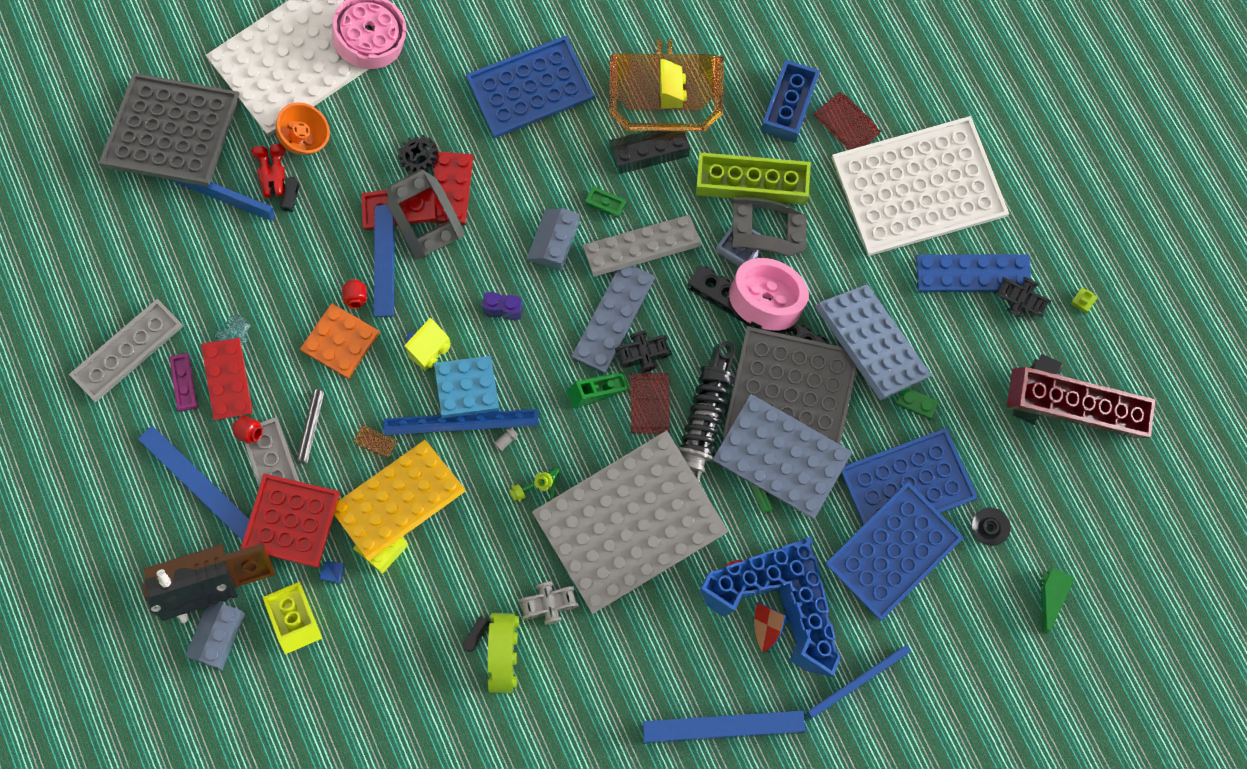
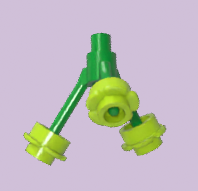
M554 467L548 473H537L535 481L524 488H521L519 484L511 485V490H509L513 501L517 500L520 503L525 498V491L533 487L540 488L541 491H547L550 487V500L554 499L556 481L561 472L560 469Z

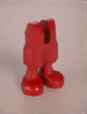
M282 144L270 146V155L273 163L271 167H269V151L266 147L256 146L251 149V155L261 165L257 170V175L264 198L272 197L271 184L273 183L276 197L283 196L285 167L281 165V159L286 153V148Z

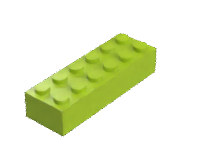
M700 152L696 195L733 199V196L754 197L780 203L806 205L809 197L811 162Z

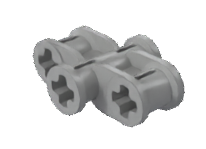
M544 582L536 585L535 587L539 591V595L518 600L524 614L522 619L531 620L545 616L544 625L561 622L562 618L559 617L558 612L579 607L573 592L575 591L574 586L553 591V582Z

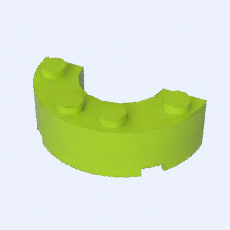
M491 613L490 619H492V623H489L488 690L489 693H513V688H517V676H514L513 665H517V653H513L514 645L518 643V632H515V628H519V616H516V613Z

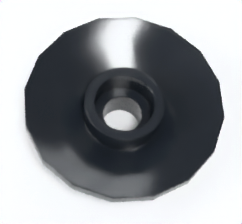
M992 507L983 508L977 512L971 525L976 539L988 546L1000 545L1006 541L1011 530L1010 521L1006 514ZM987 525L992 526L993 531H988Z

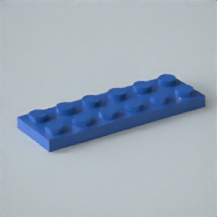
M1029 254L916 256L918 292L998 291L1002 283V277L1020 286L1024 282L1023 277L1031 279Z

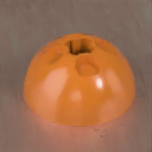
M291 103L282 108L277 116L275 124L276 135L282 146L288 151L297 155H310L320 151L327 144L330 136L329 125L324 115L315 107L306 103Z

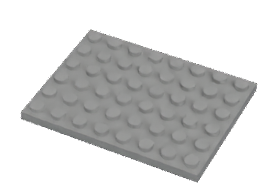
M667 430L532 511L592 614L729 532Z

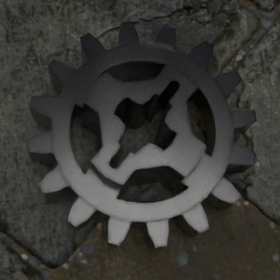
M415 135L413 140L409 137L408 143H402L404 148H399L401 154L398 155V158L400 159V164L407 172L411 171V173H414L420 169L429 172V166L434 168L433 161H438L435 155H438L439 152L436 149V144L430 137L426 139L425 135H422L421 138Z

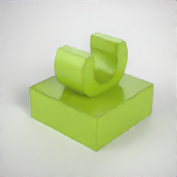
M1081 287L1071 305L1087 314L1098 297L1088 289L1086 290Z

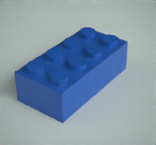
M789 60L784 61L763 120L761 132L796 143L818 81L820 70Z

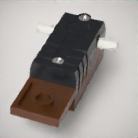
M263 543L229 554L226 553L221 544L144 568L145 581L142 584L144 599L148 601L149 610L152 614L160 617L162 621L177 616L181 623H186L188 621L187 613L208 607L209 604L214 605L219 603V601L224 602L229 598L238 597L237 587L274 576L275 569Z

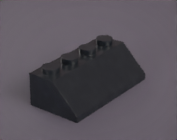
M680 123L609 140L618 174L689 157L690 152L686 133Z

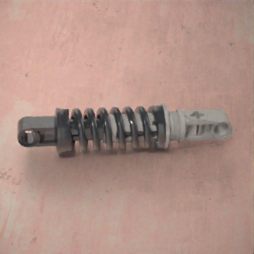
M729 341L715 345L709 366L700 367L701 376L698 378V382L701 385L695 388L698 395H695L692 399L694 403L690 407L692 414L687 417L689 424L684 427L687 434L681 438L684 444L678 447L699 483L701 473L705 472V462L713 460L714 446L710 444H716L717 440L712 438V435L719 434L720 430L715 428V425L722 424V419L717 418L718 414H725V410L718 407V404L726 405L728 403L727 399L720 397L721 394H730V390L724 388V384L730 387L736 378L734 374L729 372L735 354V347ZM722 346L727 350L726 356L721 353Z

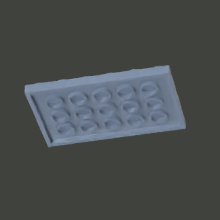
M867 284L819 302L815 306L880 401L919 384L932 376Z
M750 394L712 461L808 517L815 519L851 456L852 451Z

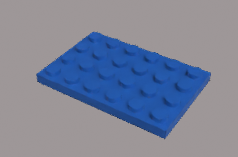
M567 36L466 74L468 83L494 139L595 99V95Z
M947 428L845 465L841 472L862 525L907 481L940 514L978 499Z
M907 481L824 564L879 621H882L964 537Z

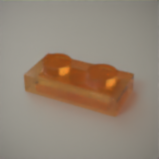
M364 425L361 426L354 440V444L390 459L398 443L396 439Z

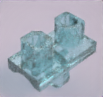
M239 314L237 317L230 315L226 322L229 327L225 331L222 329L218 330L215 334L217 341L241 338V342L246 343L248 340L244 336L251 325Z

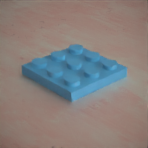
M491 356L434 363L442 418L499 411Z

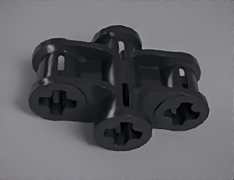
M1002 277V283L994 294L1012 302L1011 307L1007 308L1006 311L1022 318V312L1026 309L1039 317H1044L1043 312L1047 305L1051 303V300L1033 292L1035 287L1039 286V283L1023 277L1024 282L1020 286Z
M646 331L633 333L630 338L634 343L620 345L615 348V352L618 353L621 362L619 364L620 368L641 364V372H649L656 369L657 364L654 363V360L664 359L672 355V350H669L667 344V335L646 339Z

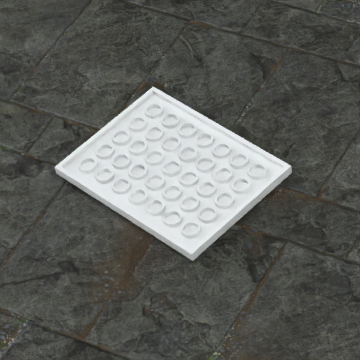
M288 0L206 54L209 62L231 90L239 92V100L268 137L276 132L277 116L286 105L299 102L314 107L368 70L345 61L333 46L331 39L333 19L337 8L344 0Z
M971 116L832 155L835 169L867 256L1008 217L1009 215Z

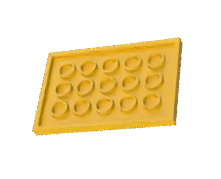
M424 440L340 499L334 515L369 561L466 490L428 442Z

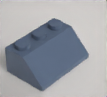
M563 208L545 210L526 260L562 272L580 224V214Z
M209 604L208 607H205L185 658L223 671L246 614L239 609L225 604Z

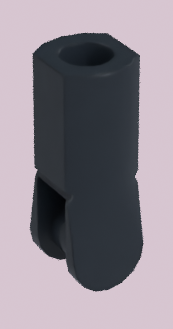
M293 176L288 177L286 180L285 191L280 208L287 212L294 211L300 187L297 179Z
M481 616L478 618L463 643L464 650L471 652L475 649L491 622Z

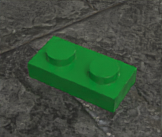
M592 186L585 200L586 205L618 219L627 203V200L595 186Z
M908 388L901 391L895 405L931 420L939 401Z

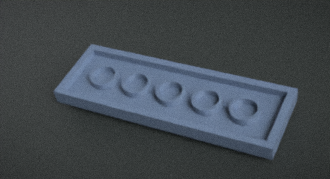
M635 266L617 270L576 346L571 359L606 375L617 354L615 348L620 346L626 337L656 276Z

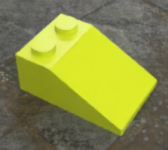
M300 582L262 597L277 639L285 654L322 639L321 632Z

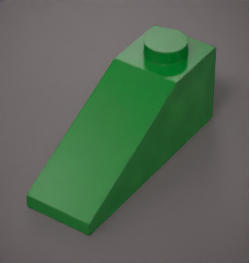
M620 372L576 381L566 393L572 408H577L629 391L630 387L624 373Z
M1054 567L1049 571H1045L1040 580L1043 582L1041 586L1042 631L1045 634L1051 631L1075 579Z

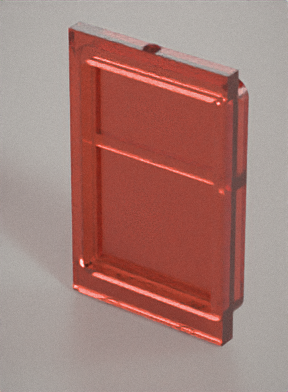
M841 92L814 113V116L848 150L869 144L871 140L881 133L877 125L849 97Z
M630 373L631 433L661 434L666 430L670 433L669 373Z

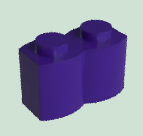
M495 292L484 293L482 309L485 315L495 318L502 316L508 320L521 319L523 308L521 298L514 295L502 296Z

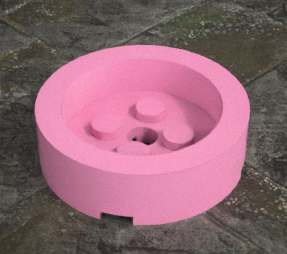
M345 0L335 12L331 30L332 43L337 53L354 66L365 69L385 67L395 61L402 51L406 36V22L401 11L389 0ZM371 25L374 27V30H367L365 26Z
M756 258L746 261L739 267L729 290V298L735 311L750 324L754 322L762 325L761 328L766 330H784L790 328L799 320L808 302L809 292L803 278L788 265L773 259Z

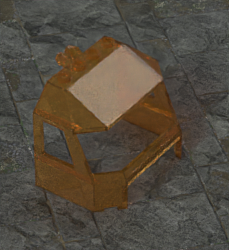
M657 39V54H610L609 113L627 131H703L704 133L723 114L724 56L672 54L673 39H668V54H661V39ZM660 59H665L682 66V73L686 74V84H683V90L687 92V101H683V108L661 109ZM714 98V112L701 124L628 123L617 112V99L628 110H701Z

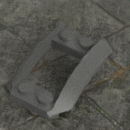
M420 169L388 185L386 204L415 259L426 258L425 255L456 239L460 240L465 235L444 190L434 176ZM431 187L448 221L416 237L398 203Z
M733 196L732 248L747 247V249L770 251L785 255L787 258H791V256L797 253L800 254L806 250V215L791 206L777 201ZM752 207L787 214V240L767 235L752 234Z

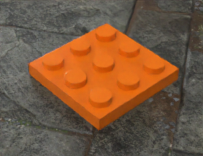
M331 303L300 350L349 380L380 332Z

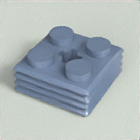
M732 225L717 245L716 253L740 267L746 261L756 259L762 250L747 249V247L732 248ZM752 229V234L761 235L760 233Z

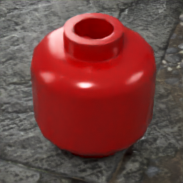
M351 279L342 287V300L344 304L352 309L362 307L367 301L366 285L357 279Z
M247 416L240 417L232 426L235 439L248 444L258 441L263 433L260 422Z

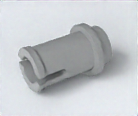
M511 427L509 429L506 428V432L494 442L501 451L513 440L516 441V437L519 436Z

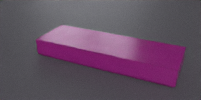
M185 353L170 356L177 411L183 412L197 409L198 405L190 355Z

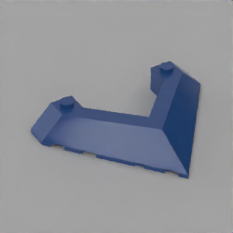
M812 537L707 574L700 592L707 607L723 617L735 611L740 599L779 590L796 641L790 661L805 671L830 677L834 676L840 662L839 651H836L834 643L836 638L833 625L830 624L828 618L829 608L823 583L819 576L820 571L816 555H813Z

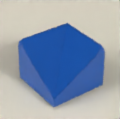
M325 561L319 579L324 582L340 585L345 565L340 562Z

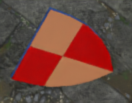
M757 602L754 627L758 645L762 653L771 649L778 641L783 626L787 624L788 620L785 617L786 615Z

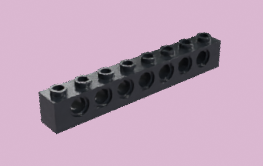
M700 265L689 280L687 289L747 326L762 329V325L754 322L750 324L744 320L733 308L730 298L722 295L724 292L729 293L731 287L730 280L724 276L716 275L711 268ZM712 282L715 284V287L709 288L706 284ZM797 323L784 330H767L787 335L786 332L792 331L796 335L794 337L829 344L823 336L815 335L808 327L800 326Z

